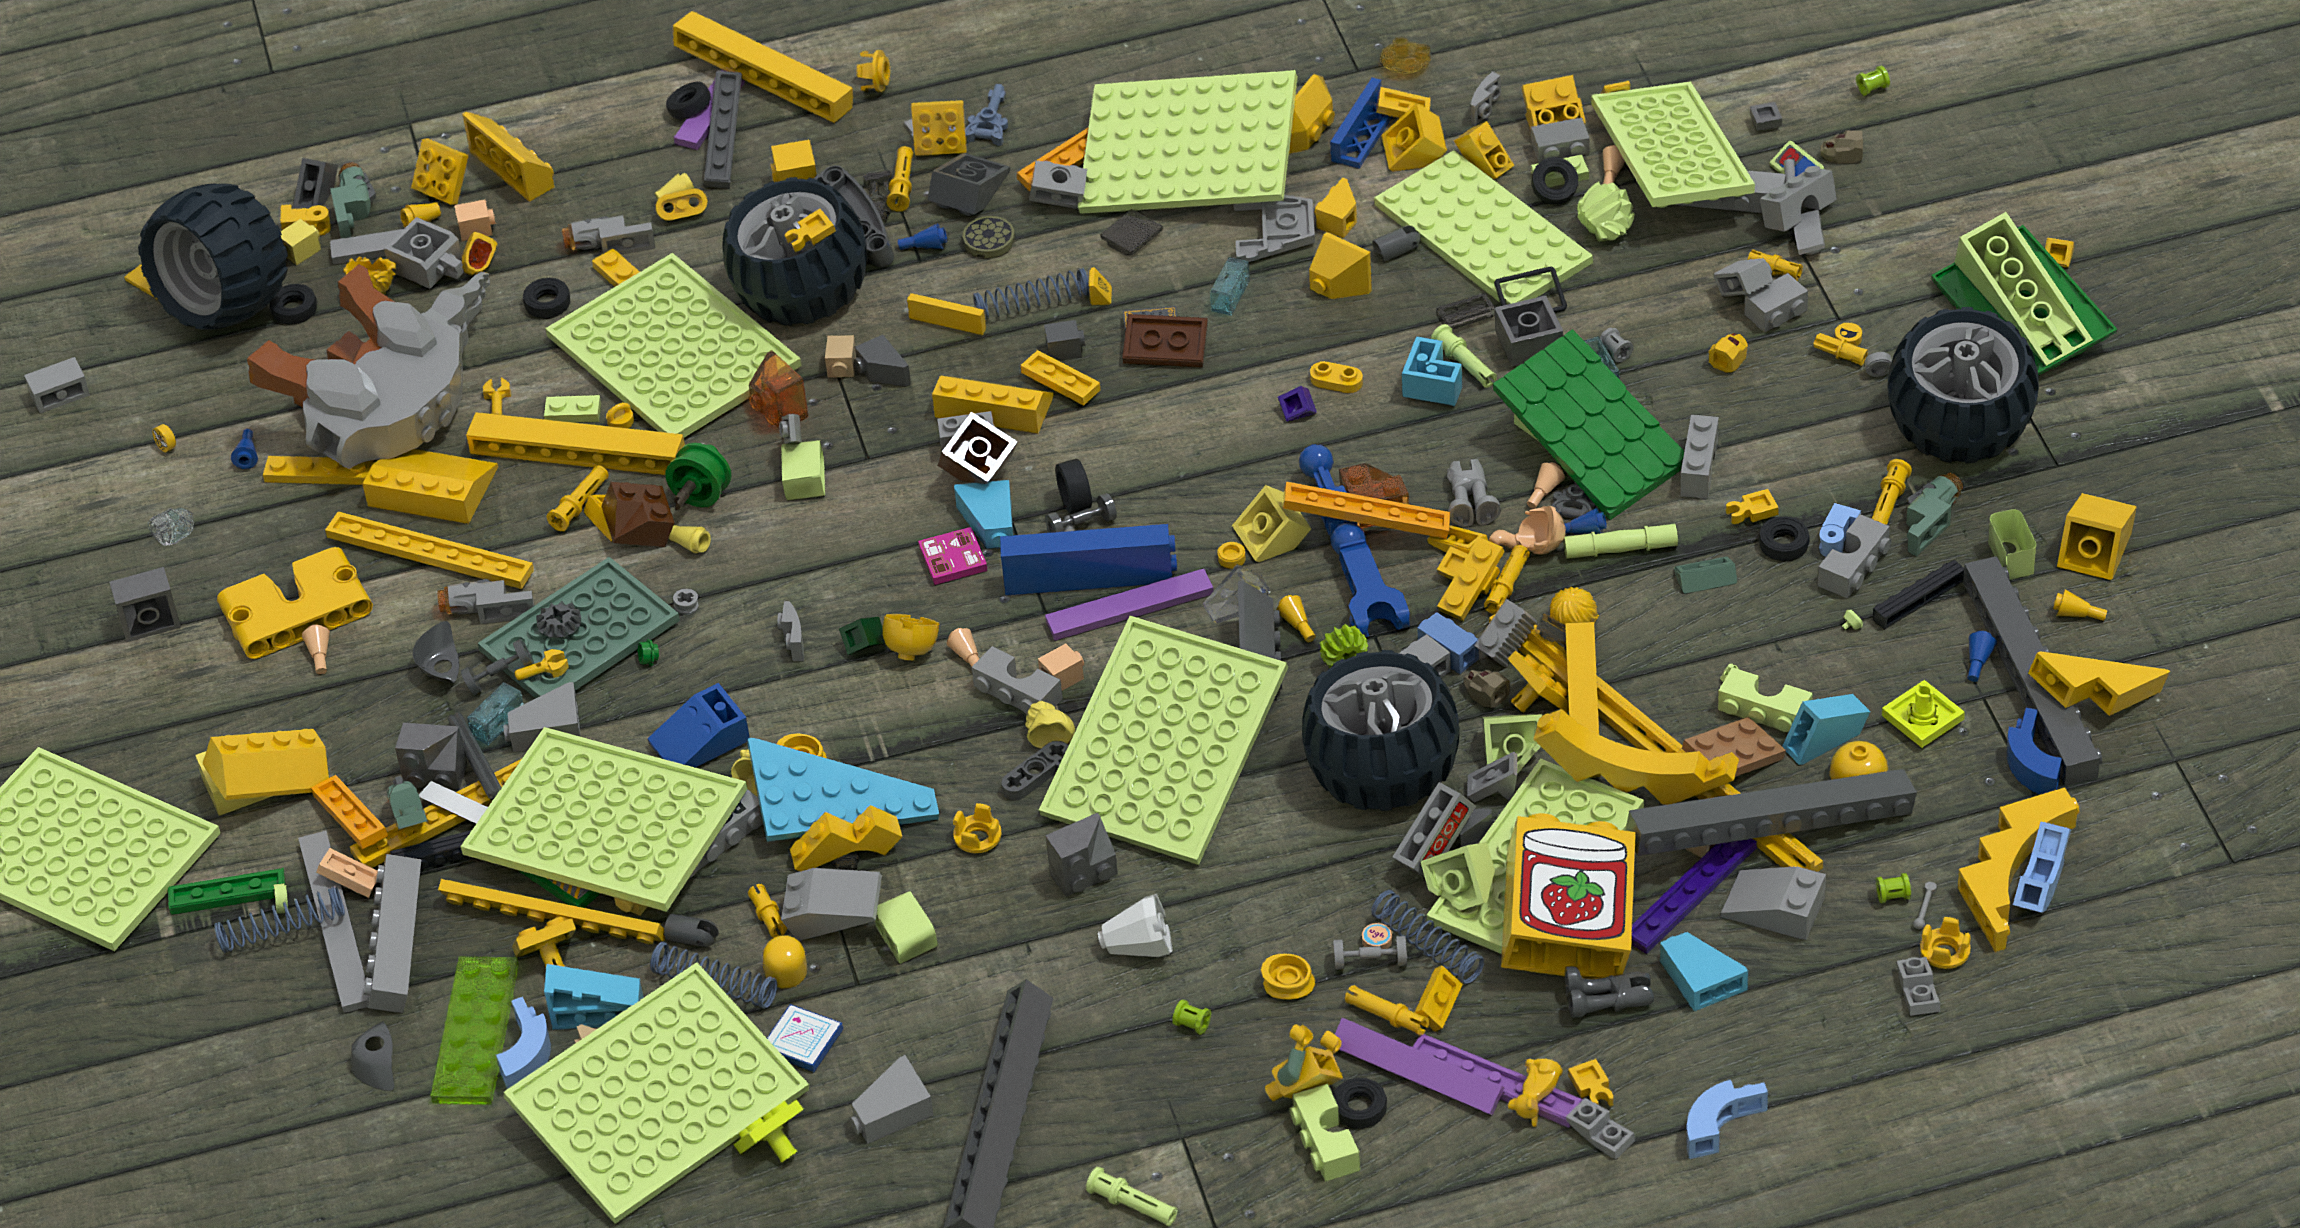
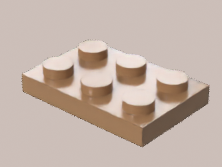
M1749 717L1685 739L1682 745V750L1686 753L1700 751L1709 761L1715 757L1733 752L1739 758L1735 777L1783 760L1786 752L1779 743Z

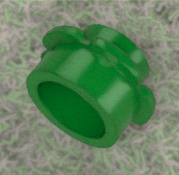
M647 639L646 642L638 643V659L641 665L649 664V667H651L654 661L659 659L658 645L653 644L650 639Z

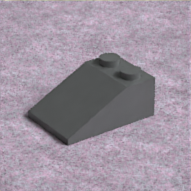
M962 153L932 171L928 200L935 202L941 208L952 207L960 210L959 212L964 215H975L990 202L1010 172V166Z

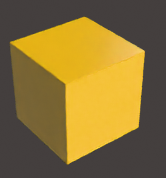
M810 140L771 146L773 163L770 166L774 183L791 177L808 180V178H815L817 176Z

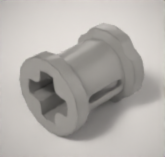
M1616 328L1606 329L1598 339V345L1602 349H1607L1612 354L1615 362L1625 361L1633 352V344L1628 340H1624Z

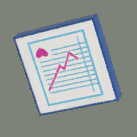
M790 1004L767 1039L790 1064L815 1072L843 1031L842 1022Z

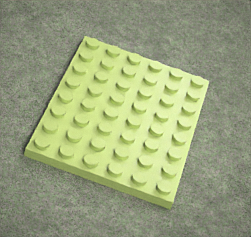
M1296 71L1095 84L1083 168L1087 169L1083 201L1078 202L1080 214L1284 201L1297 86Z
M673 253L545 328L548 338L624 403H628L632 410L658 432L683 434L684 438L801 367V360L795 353Z
M1129 616L1039 808L1040 815L1072 824L1098 812L1109 837L1199 865L1288 670L1287 662Z
M544 727L461 845L462 854L667 912L747 791V784L743 780Z
M38 747L0 787V900L115 951L167 894L168 887L174 886L221 834L220 829L216 824Z
M696 962L504 1091V1099L616 1224L740 1138L738 1133L761 1117L765 1121L762 1116L785 1100L787 1104H790L809 1091V1084Z

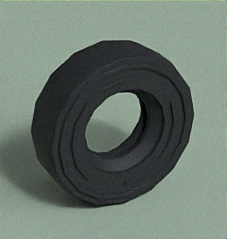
M695 81L685 84L668 97L666 101L667 110L675 119L689 118L702 111L709 104L711 93L703 82Z
M1550 157L1536 165L1531 176V186L1535 195L1540 200L1548 204H1560L1568 201L1574 195L1578 187V174L1575 167L1569 161L1561 157ZM1550 172H1558L1564 177L1565 184L1560 189H1551L1545 183V176Z
M548 277L535 280L523 292L524 307L530 315L537 318L545 319L558 316L566 311L570 305L569 288L565 282L557 278ZM544 294H555L557 296L549 302L537 301V298Z
M288 284L280 288L279 292L269 303V308L274 319L278 322L288 325L299 324L307 321L314 315L317 310V299L313 290L308 286ZM292 300L303 301L300 306L295 308L284 307V304Z
M1787 516L1768 520L1761 527L1759 533V544L1763 553L1779 561H1791L1801 557L1807 551L1810 542L1808 528L1804 523L1796 518ZM1778 534H1790L1795 540L1788 544L1776 542L1773 538Z
M1356 1077L1346 1080L1333 1093V1097L1338 1105L1339 1121L1350 1128L1364 1129L1372 1127L1380 1122L1386 1114L1387 1097L1384 1089L1371 1079ZM1365 1096L1371 1100V1105L1364 1110H1354L1349 1107L1348 1102L1353 1097Z

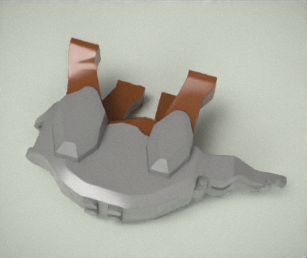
M358 264L338 281L340 306L348 310L363 325L370 339L362 342L357 335L348 331L339 341H336L326 350L328 360H314L294 356L283 351L277 344L268 340L247 358L250 383L259 388L292 396L294 403L303 408L306 445L319 453L327 455L348 469L362 462L390 459L418 448L423 442H430L439 428L442 426L446 427L451 423L462 399V353L469 341L467 328L468 324L482 309V299L486 298L485 289L490 285L488 277L490 274L480 272L463 287L443 290L427 312L419 313L410 304L395 302L376 290L372 285L367 268Z

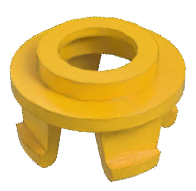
M876 50L874 54L862 51L860 56L873 57L870 63L857 65V77L872 79L873 85L861 86L860 89L868 92L869 89L883 92L890 81L888 57L885 56L882 50Z
M977 803L974 815L964 817L963 812L958 811L954 816V841L963 851L983 853L991 850L999 843L1002 836L999 820L992 817L990 806ZM972 832H986L988 834V838L983 841H979L978 836L976 834H972Z
M1944 917L1941 928L1931 930V926L1927 924L1922 932L1921 955L1922 957H1927L1930 965L1938 968L1950 969L1958 967L1969 958L1970 934L1965 933L1964 935L1961 933L1959 920L1951 917ZM1949 945L1955 949L1956 954L1951 956L1949 949L1938 946Z

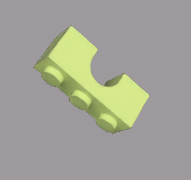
M1732 667L1718 690V710L1742 718L1749 717L1755 723L1770 726L1783 732H1789L1802 701L1812 700V692L1785 684L1779 694L1763 696L1758 693V675Z
M1328 1084L1293 1094L1294 1107L1290 1108L1291 1118L1294 1125H1300L1302 1129L1300 1136L1304 1147H1310L1312 1151L1310 1156L1315 1171L1320 1170L1325 1181L1360 1171L1359 1151L1349 1129L1340 1132L1326 1131L1339 1125L1338 1105Z

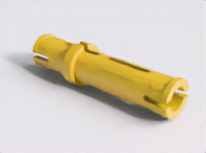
M1522 545L1514 546L1498 579L1493 581L1491 592L1484 602V608L1488 607L1486 609L1488 612L1496 614L1497 605L1504 603L1512 595L1514 583L1530 556V552L1527 551L1526 547Z
M1355 985L1348 989L1354 995L1346 992V1003L1384 1018L1394 1027L1399 1028L1402 1026L1418 1035H1423L1426 1030L1420 1028V1026L1426 1028L1429 1026L1428 1017L1408 1010L1406 1005L1401 1003L1396 1005Z

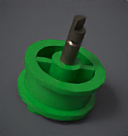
M701 443L686 444L678 451L676 458L667 466L665 478L669 488L676 495L674 498L676 503L675 510H680L684 503L702 508L712 506L719 499L721 492L730 484L732 478L730 466L713 445Z

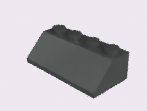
M1238 581L1240 649L1281 661V651L1275 652V648H1281L1280 631H1275V627H1280L1279 610H1274L1273 598L1245 581Z

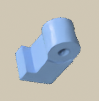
M1834 503L1819 534L1821 541L1819 551L1823 556L1826 557L1832 549L1843 553L1846 531L1861 514V510Z

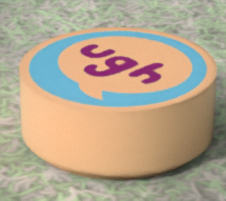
M1373 923L1366 926L1362 932L1363 946H1380L1381 949H1388L1392 944L1390 928L1381 923Z

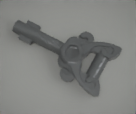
M1574 482V485L1569 486V488L1564 489L1563 493L1557 491L1553 494L1554 503L1551 506L1555 507L1556 511L1563 518L1575 519L1596 508L1594 502L1576 482Z

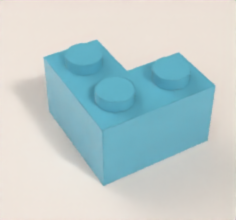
M1416 336L1402 371L1403 397L1455 406L1462 389V364L1443 361V341Z

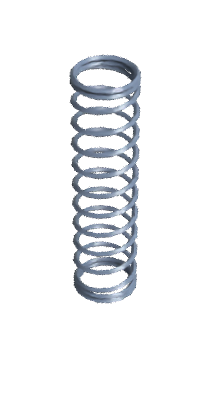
M1082 267L1078 268L1076 277L1069 270L1066 280L1061 273H1058L1056 283L1048 275L1046 286L1040 278H1037L1036 289L1029 280L1026 282L1025 290L1020 283H1017L1015 293L1007 285L1005 296L1001 289L997 287L995 299L989 290L985 291L984 300L978 292L974 293L975 308L985 310L984 313H986V317L989 319L987 293H989L999 317L997 291L999 290L1007 313L1010 314L1007 294L1009 288L1015 300L1017 310L1020 312L1018 300L1019 285L1030 310L1028 283H1030L1040 307L1038 281L1041 282L1048 304H1051L1048 286L1049 278L1054 285L1059 302H1061L1059 276H1061L1070 300L1069 273L1075 281L1079 297L1082 296L1080 286L1085 296L1090 295L1089 280L1085 269Z
M337 887L328 888L332 917L323 903L320 892L317 891L321 920L317 917L308 895L305 896L309 910V924L296 898L294 902L298 915V927L292 920L286 902H283L287 920V931L281 924L273 905L272 911L275 919L276 934L271 930L264 911L261 909L260 912L265 931L264 938L260 934L250 912L253 942L249 938L240 916H238L242 934V945L238 942L228 919L226 922L230 933L231 948H229L228 938L223 925L220 922L215 923V933L222 952H231L234 947V940L239 947L243 948L245 936L251 944H255L256 932L260 939L265 941L267 939V928L272 936L277 937L279 933L278 924L286 934L290 931V922L296 930H300L301 918L310 927L312 925V914L319 923H322L324 919L323 910L331 920L335 917V910L339 917L344 916L345 910Z
M1392 890L1384 891L1376 898L1371 909L1372 916L1375 919H1381L1384 925H1390V929L1398 932L1399 936H1405L1400 931L1408 927L1405 936L1408 943L1415 944L1417 950H1424V954L1427 957H1432L1433 961L1438 964L1441 963V966H1444L1443 962L1452 957L1449 967L1445 968L1450 970L1453 976H1458V979L1463 984H1468L1479 976L1484 966L1482 956L1477 955L1476 952L1467 954V945L1459 948V939L1450 941L1451 934L1445 933L1442 935L1441 926L1433 929V920L1425 922L1424 914L1416 916L1417 909L1415 907L1408 909L1407 901L1399 903V895H1396ZM1392 894V897L1385 903L1382 913L1376 915V909L1382 899ZM1402 904H1406V908L1401 916L1392 922L1397 909ZM1411 910H1414L1412 919L1400 929L1405 916ZM1391 915L1390 922L1386 923L1383 918ZM1422 916L1423 920L1420 926L1409 935L1413 923ZM1400 920L1398 929H1394L1392 924ZM1431 922L1428 933L1417 941L1422 929ZM1440 929V933L1436 940L1431 945L1426 947L1428 939L1430 938L1432 933L1435 930ZM1417 933L1415 942L1410 941L1409 937ZM1448 935L1449 938L1444 947L1435 953L1440 940ZM1425 940L1424 947L1420 948L1417 943ZM1457 941L1455 950L1443 960L1449 946ZM1434 945L1432 955L1428 954L1426 950ZM1466 948L1460 961L1452 966L1457 953L1461 949ZM1443 951L1441 961H1437L1435 956ZM1476 959H1480L1476 971L1468 979L1464 980V973L1473 966ZM1460 964L1458 974L1454 973L1452 969Z
M659 943L651 956V971L660 975L667 973L668 977L673 979L682 973L688 961L687 949L683 950L679 956L677 975L671 976L669 971L676 962L678 948L674 946L669 950L667 943ZM664 946L663 959L658 967L659 955ZM675 949V956L672 964L669 967V960L673 950ZM686 952L684 964L681 970L679 971L681 958L683 954ZM698 953L692 955L688 964V968L691 967V963L695 956L696 962H699ZM708 956L704 957L700 963V966L702 967L704 961L707 959L705 968L706 973L709 967ZM715 960L712 963L709 971V976L711 977L714 965L717 963V969L713 977V980L716 979L719 972V960ZM726 963L721 970L719 976L720 988L725 985L729 977V963ZM728 966L726 977L721 984L723 972ZM736 967L731 974L729 992L726 994H730L733 999L741 997L744 1003L752 1001L754 1006H760L763 1009L769 1007L776 994V979L770 976L761 985L762 976L758 973L751 985L750 999L745 1000L742 995L749 986L751 971L747 970L744 973L740 983V995L734 996L732 991L738 984L741 975L740 967ZM738 969V976L732 987L733 977ZM749 972L748 981L746 983L744 990L742 991L744 979L747 973ZM759 976L758 986L753 994L754 985ZM768 984H769V988H768V990H767V993H766V995L764 996L765 990H766V988H767V986H768ZM759 991V994H758V1003H755L754 1000H753V998L756 996L757 992Z

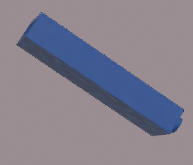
M1168 524L1000 536L1005 595L1149 585L1172 578V571H1177L1176 554H1170V552H1176L1175 535H1169Z

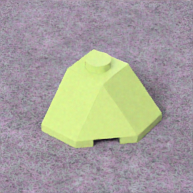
M1542 714L1482 717L1486 765L1515 752L1517 754L1518 774L1541 747L1534 740L1537 722L1542 717Z
M1487 842L1467 845L1420 861L1428 890L1437 896H1443L1452 902L1451 905L1458 910H1465L1487 902L1495 873Z

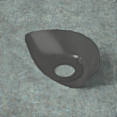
M443 621L430 628L416 641L413 648V658L421 672L427 677L454 683L459 673V657L455 648L451 625L448 621ZM442 660H447L452 664L451 669L444 673L436 672L434 669L435 664Z
M383 1021L366 1030L355 1040L351 1048L350 1065L355 1077L363 1083L377 1089L390 1091L395 1086L392 1073L393 1047L390 1032ZM372 1037H380L383 1039L384 1045L380 1050L369 1051L365 1047L366 1041Z

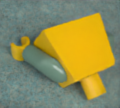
M1294 1025L1290 1030L1289 1036L1297 1043L1295 1047H1291L1289 1058L1272 1069L1275 1080L1265 1085V1090L1272 1101H1276L1281 1097L1293 1099V1094L1325 1084L1330 1086L1342 1080L1343 1076L1333 1056L1341 1048V1039L1332 1032L1326 1031L1320 1040V1045L1327 1050L1309 1046L1304 1048L1312 1041L1313 1033L1304 1025Z

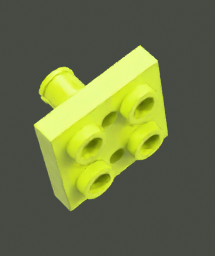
M1925 680L1882 708V716L1921 748L1962 722L1965 716V712Z
M797 1099L789 1105L784 1100L762 1116L765 1122L760 1117L738 1134L741 1139L733 1145L742 1154L760 1140H767L782 1163L797 1152L781 1130L784 1128L782 1125L804 1109Z

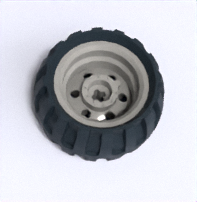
M213 183L181 191L166 200L154 211L141 230L138 255L141 257V270L143 276L147 279L151 293L154 298L159 300L163 309L169 315H173L179 320V323L185 326H195L196 329L206 330L220 329L241 323L253 317L272 301L282 287V282L287 275V250L281 238L280 228L270 216L271 213L266 206L256 200L255 195L251 192L239 189L237 185Z

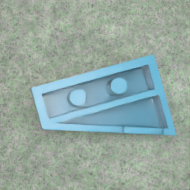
M546 964L544 993L553 1030L576 1029V1026L579 1025L591 1028L601 1027L644 998L639 978Z

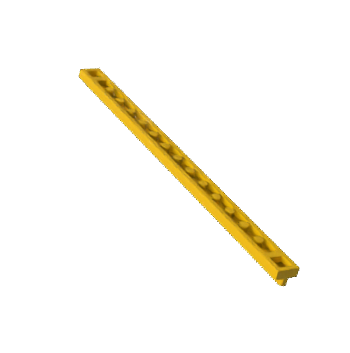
M1500 603L1499 605H1497V611L1499 610V608L1501 607V605H1502L1503 603ZM1495 614L1489 617V623L1493 619ZM1534 625V629H1531V633L1527 634L1528 638L1524 639L1521 648L1517 649L1525 656L1527 654L1532 656L1540 665L1544 664L1554 674L1552 678L1560 682L1568 690L1567 650L1538 626ZM1597 676L1598 716L1638 749L1664 752L1658 747L1659 743L1666 749V753H1686L1682 750V745ZM1638 727H1640L1644 732H1646V735L1641 733L1638 730ZM1727 783L1698 794L1696 797L1701 800L1740 794V792ZM1790 833L1752 838L1757 841V848L1780 867L1798 866L1816 872L1823 869V860ZM1800 859L1802 862H1804L1806 864V867L1800 864L1797 860Z

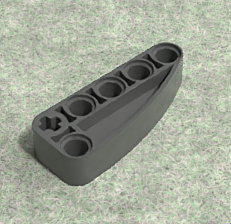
M833 165L826 168L813 179L819 180L824 185L829 184L851 205L864 231L868 261L879 268L890 265L894 259L891 241L873 201L862 186L841 166Z

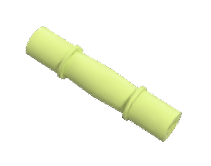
M1669 524L1651 527L1644 526V529L1618 530L1600 534L1591 532V534L1565 536L1563 544L1566 559L1587 556L1597 557L1598 554L1621 553L1645 548L1647 551H1650V549L1678 546L1676 525Z

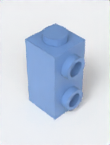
M1436 612L1429 619L1423 620L1419 627H1417L1418 640L1427 634L1450 652V668L1458 674L1464 672L1479 659V649L1474 646L1478 639L1474 634L1466 632L1457 626L1451 619L1445 618Z

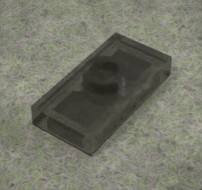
M1482 293L1436 308V316L1442 325L1447 324L1454 330L1494 317L1495 307L1486 293Z

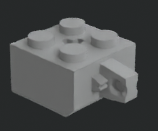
M417 217L384 248L386 259L396 264V269L393 268L395 274L429 289L444 275L458 279L464 273V269H462L463 264L460 261L462 254L458 238L452 232Z

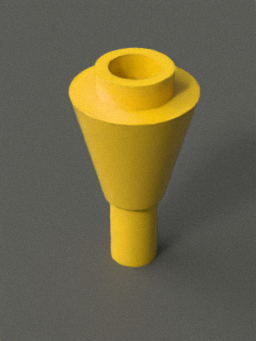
M2064 589L2063 594L2057 593L2053 609L2058 610L2057 616H2088L2104 621L2107 610L2091 606L2090 603Z
M1298 595L1283 597L1276 609L1279 610L1280 616L1295 629L1299 630L1307 643L1313 641L1316 635L1308 625L1301 597Z

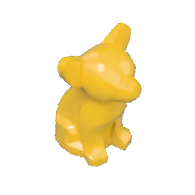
M1549 1059L1526 1060L1525 1066L1527 1067L1526 1072L1528 1076L1522 1086L1523 1094L1508 1102V1109L1515 1110L1518 1116L1531 1119L1532 1127H1537L1538 1102L1554 1090L1563 1072V1069L1557 1062Z

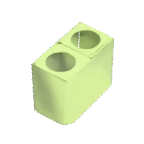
M820 440L782 444V484L786 500L825 496L824 456Z
M2016 509L1993 513L1990 516L1988 543L1994 556L1998 557L2002 567L2007 565L2009 580L2034 574L2036 541L2022 513ZM2002 543H2012L2016 547V552L2006 556Z
M910 891L878 905L876 921H874L875 927L900 964L938 946L932 923Z

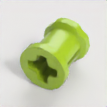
M1878 66L1872 72L1856 75V84L1860 93L1866 96L1872 90L1880 87L1883 89L1890 86V78L1887 70L1883 66Z
M1901 873L1900 877L1888 879L1876 877V892L1881 904L1886 903L1888 899L1904 897L1905 900L1911 899V887L1907 873Z
M1181 1000L1174 1010L1172 1023L1176 1026L1184 1025L1195 1029V1032L1201 1035L1205 1033L1209 1026L1212 1015L1211 1010L1208 1008L1202 1010L1189 1005L1186 1000Z

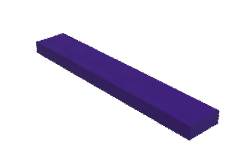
M1745 839L1714 845L1632 924L1631 945L1645 954L1651 951L1757 848V841Z

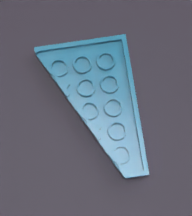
M748 738L747 745L767 842L802 837L811 825L825 812L853 823L870 805L896 816L899 825L939 819L936 796L932 788L757 738Z

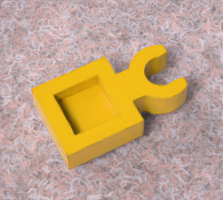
M818 209L798 222L799 229H791L784 236L788 243L797 239L791 243L793 250L797 252L803 249L809 240L814 245L836 232L824 212Z
M1768 489L1742 496L1741 503L1732 501L1726 504V514H1731L1732 524H1739L1747 517H1750L1752 522L1777 516L1779 512V507Z
M1596 1059L1568 1069V1077L1581 1098L1590 1096V1101L1599 1105L1598 1100L1603 1099L1607 1101L1609 1106H1613V1093L1608 1089L1609 1080Z

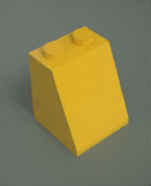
M2082 493L2066 515L2057 567L2112 580L2131 536L2137 506Z

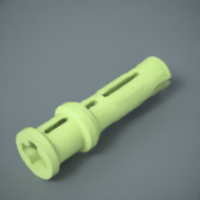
M1447 324L1436 328L1431 339L1443 341L1445 355L1449 359L1457 360L1485 388L1493 385L1489 377L1496 381L1497 375L1467 348L1466 341L1453 334L1452 328Z
M1096 1167L1088 1178L1086 1191L1090 1194L1095 1192L1108 1198L1109 1203L1113 1205L1122 1203L1167 1226H1170L1177 1216L1178 1210L1176 1207H1172L1128 1186V1182L1124 1178L1120 1177L1117 1179L1104 1173V1169L1101 1167Z

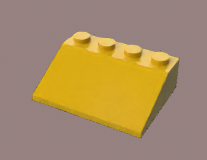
M413 449L394 458L379 459L372 465L362 484L369 507L469 524L498 469V463Z

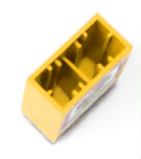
M1537 813L1529 817L1517 816L1507 850L1502 968L1565 976V967L1575 966L1584 979H1600L1610 975H1623L1631 952L1635 832L1618 830L1615 825L1604 821L1592 822L1588 825L1560 822L1555 816L1546 813Z

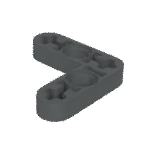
M1052 741L1007 773L1001 781L1002 792L1005 798L1014 801L1020 800L1054 776L1069 745L1062 741ZM1034 767H1040L1043 769V771L1039 774H1031L1028 772L1030 769Z

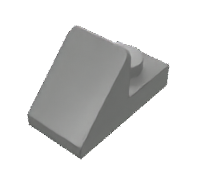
M1512 752L1468 774L1467 797L1475 803L1498 791L1510 801L1514 796L1517 780V754Z

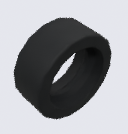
M1073 459L1056 464L1057 486L1068 513L1071 514L1090 509L1092 507L1091 489L1080 460Z

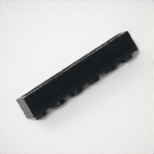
M1956 560L1943 564L1938 570L1931 571L1928 576L1918 579L1913 585L1903 588L1898 594L1890 596L1881 604H1877L1873 608L1872 620L1882 629H1887L1889 626L1963 583L1964 567Z
M472 830L390 851V853L396 856L421 859L420 870L464 859L470 856L462 854L461 845Z

